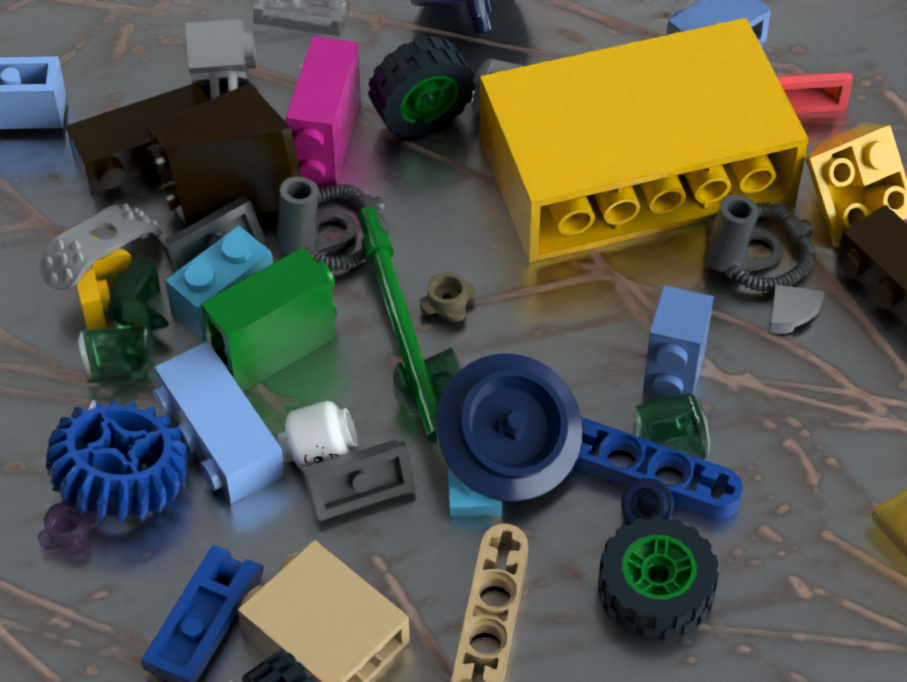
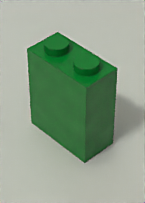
M304 247L201 303L206 341H209L243 392L336 339L334 318L337 316V309L332 296V288L335 286L334 277L328 266L321 260L316 262Z

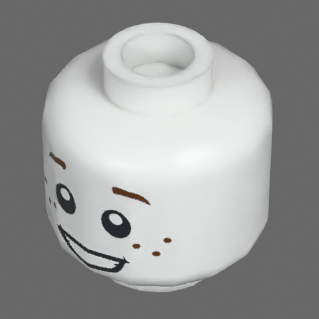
M323 401L289 412L286 416L285 431L278 433V442L287 463L295 461L302 472L304 467L350 453L352 448L358 447L356 429L349 411L346 408L339 409L332 401Z

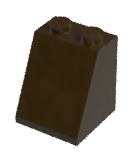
M250 83L147 126L152 144L146 148L147 155L153 169L157 174H160L162 183L157 185L158 195L167 211L174 209L186 225L202 220L203 217L241 196L250 200L255 214L278 211L281 184L288 178L302 177L291 127Z

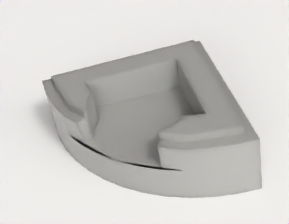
M775 285L769 333H789L794 331V327L814 319L820 311L824 291Z

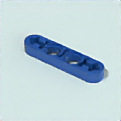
M581 417L583 430L582 444L578 458L572 468L573 470L627 488L632 482L641 478L658 480L655 475L657 470L664 467H672L679 470L684 477L677 484H665L673 495L674 506L717 520L729 518L738 510L743 485L740 477L734 471ZM596 443L600 444L598 457L592 456V451L595 452ZM624 450L633 455L635 462L628 467H617L608 461L607 456L613 451ZM692 477L699 479V483H696L695 492L690 491ZM717 487L726 490L720 499L711 497V493ZM651 494L646 495L655 499V497Z

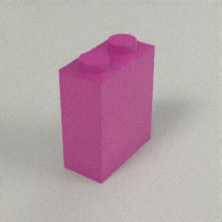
M312 36L286 115V123L292 130L301 176L312 180L316 185L334 186L338 184L359 115L361 90L358 42Z

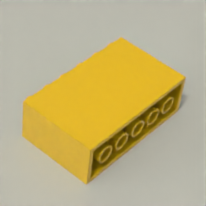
M747 18L720 22L715 25L675 32L665 36L634 41L624 45L588 51L583 54L543 61L533 65L480 76V141L529 263L710 221L718 213L722 200L729 195H743L752 199L756 204L771 202L772 205L773 203L779 205L797 200L809 138Z

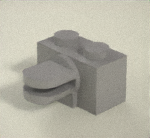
M241 19L185 23L188 69L192 84L198 82L199 86H210L211 99L222 95L221 86L228 85L230 92L239 88V83L249 81L248 68H256L255 46L252 31L244 32Z

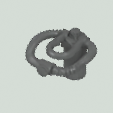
M297 176L288 178L280 186L277 244L287 254H291L304 247L316 262L323 261L330 271L334 269L335 271H343L345 269H353L355 266L358 267L367 262L363 248L351 255L340 256L339 258L337 256L334 258L333 256L329 257L327 255L325 257L324 254L321 255V253L335 250L351 243L356 236L357 225L351 216L339 210H326L317 213V205L330 199L333 200L334 197L336 199L344 197L352 200L358 211L364 207H373L376 210L382 231L388 234V224L383 217L385 213L383 201L378 196L372 198L370 195L364 194L362 190L354 185L340 184L339 186L336 184L329 186V188L318 189L316 183L308 178ZM328 221H336L346 227L347 230L343 235L335 238L327 237L325 241H321V236L317 232L319 225Z
M738 194L729 195L722 200L718 213L710 219L706 226L707 240L705 242L704 257L707 264L715 271L725 272L729 279H735V282H739L745 288L750 287L751 290L756 289L757 292L760 290L762 292H774L775 285L791 286L807 275L814 266L813 262L816 260V253L810 240L812 236L810 222L806 219L800 221L798 217H794L782 205L778 206L776 203L772 205L771 202L756 204L746 196ZM769 215L782 223L783 230L792 243L799 247L801 253L800 261L795 267L775 278H757L756 275H749V271L768 268L777 264L783 254V246L775 234L766 229L754 228L759 216ZM757 239L766 242L771 247L772 253L760 258L754 256L753 259L749 260L750 255L746 249L750 240Z

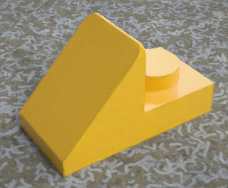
M122 248L93 263L92 269L85 272L77 284L88 333L107 329L103 310L113 308L109 289L131 285L136 282L132 257L129 252Z

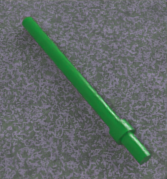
M364 207L358 211L357 216L364 235L361 245L368 263L373 264L427 438L430 442L437 443L435 420L438 401L391 259L394 255V250L389 235L382 231L376 210L373 207Z

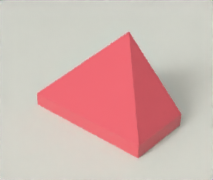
M791 73L777 76L796 114L847 110L853 82L851 73Z

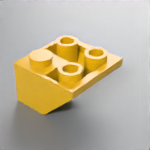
M890 125L857 126L822 141L805 158L834 248H839L843 230L884 205L892 209L902 220L907 218V178Z

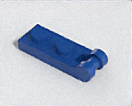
M213 545L142 657L143 670L169 682H197L237 616L242 600L249 591L259 585L263 576L264 566L250 559H246L244 562L231 557L229 550ZM222 577H224L226 579L231 580V582L227 587L223 584L216 582V580H220Z

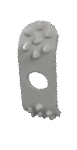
M124 203L122 206L113 205L61 233L49 243L40 260V274L43 281L56 290L71 289L78 284L84 273L92 269L93 263L138 237L145 239L150 235L157 239L162 233L158 220L148 218L143 210H138L137 207L131 211L127 203ZM105 228L115 232L116 236L111 239L101 240L92 237L89 232L94 229Z

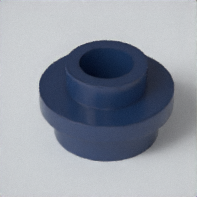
M641 478L632 482L625 489L621 499V509L625 519L630 524L635 519H651L652 516H662V519L669 520L674 510V499L670 489L663 482L653 478ZM647 494L653 495L657 501V508L652 514L644 513L640 507L642 497Z

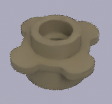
M444 272L437 274L429 280L428 294L420 299V309L425 314L437 313L440 316L447 317L452 322L460 321L466 316L465 306L468 300L474 298L475 288L471 283L465 282L461 276L455 273Z

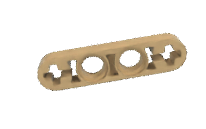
M498 524L489 528L482 537L451 682H473L474 669L484 671L483 682H504L528 562V539L525 533L517 526ZM502 544L512 545L507 557L506 571L497 569L498 551ZM498 586L504 588L509 593L510 599L501 606H490L482 601L480 595L486 588ZM480 633H490L495 635L501 644L495 652L482 654L476 652L471 647L470 642L473 637Z

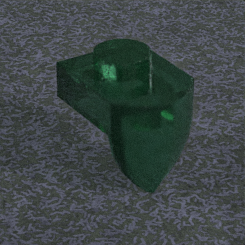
M137 254L128 269L122 270L118 274L108 305L107 319L110 322L131 330L143 332L157 331L169 326V322L155 309L150 307L160 291L155 260Z
M137 321L129 328L82 330L78 344L87 383L141 379L145 375L154 353V336L150 328L145 323Z
M452 347L424 360L438 403L447 384L462 369ZM398 362L394 367L392 379L394 395L406 411L421 418L406 368L403 363Z
M685 394L668 399L658 397L649 400L645 404L636 406L633 435L660 445L687 439L691 448L700 459L704 460L708 457L711 442L709 420L701 401L695 395Z

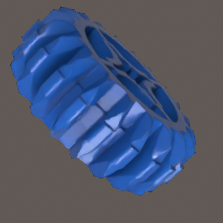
M113 397L109 405L102 406L97 401L92 400L88 410L74 407L70 417H60L56 430L52 431L51 437L48 440L45 467L48 469L47 475L50 476L49 481L52 485V491L60 492L63 504L76 503L79 515L89 511L96 512L99 522L106 515L116 516L120 524H122L127 515H133L138 520L143 521L148 510L160 514L166 503H174L175 497L178 495L179 489L182 488V483L186 479L188 452L186 451L187 445L183 443L181 430L172 428L170 416L157 417L154 406L141 410L137 408L135 400L128 406L118 405Z

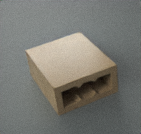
M316 540L311 542L302 552L295 551L290 554L282 563L279 572L264 586H256L248 592L238 609L241 632L245 639L267 658L281 649L285 650L286 653H291L295 657L296 662H300L306 668L308 677L312 676L316 682H369L410 643L409 616Z

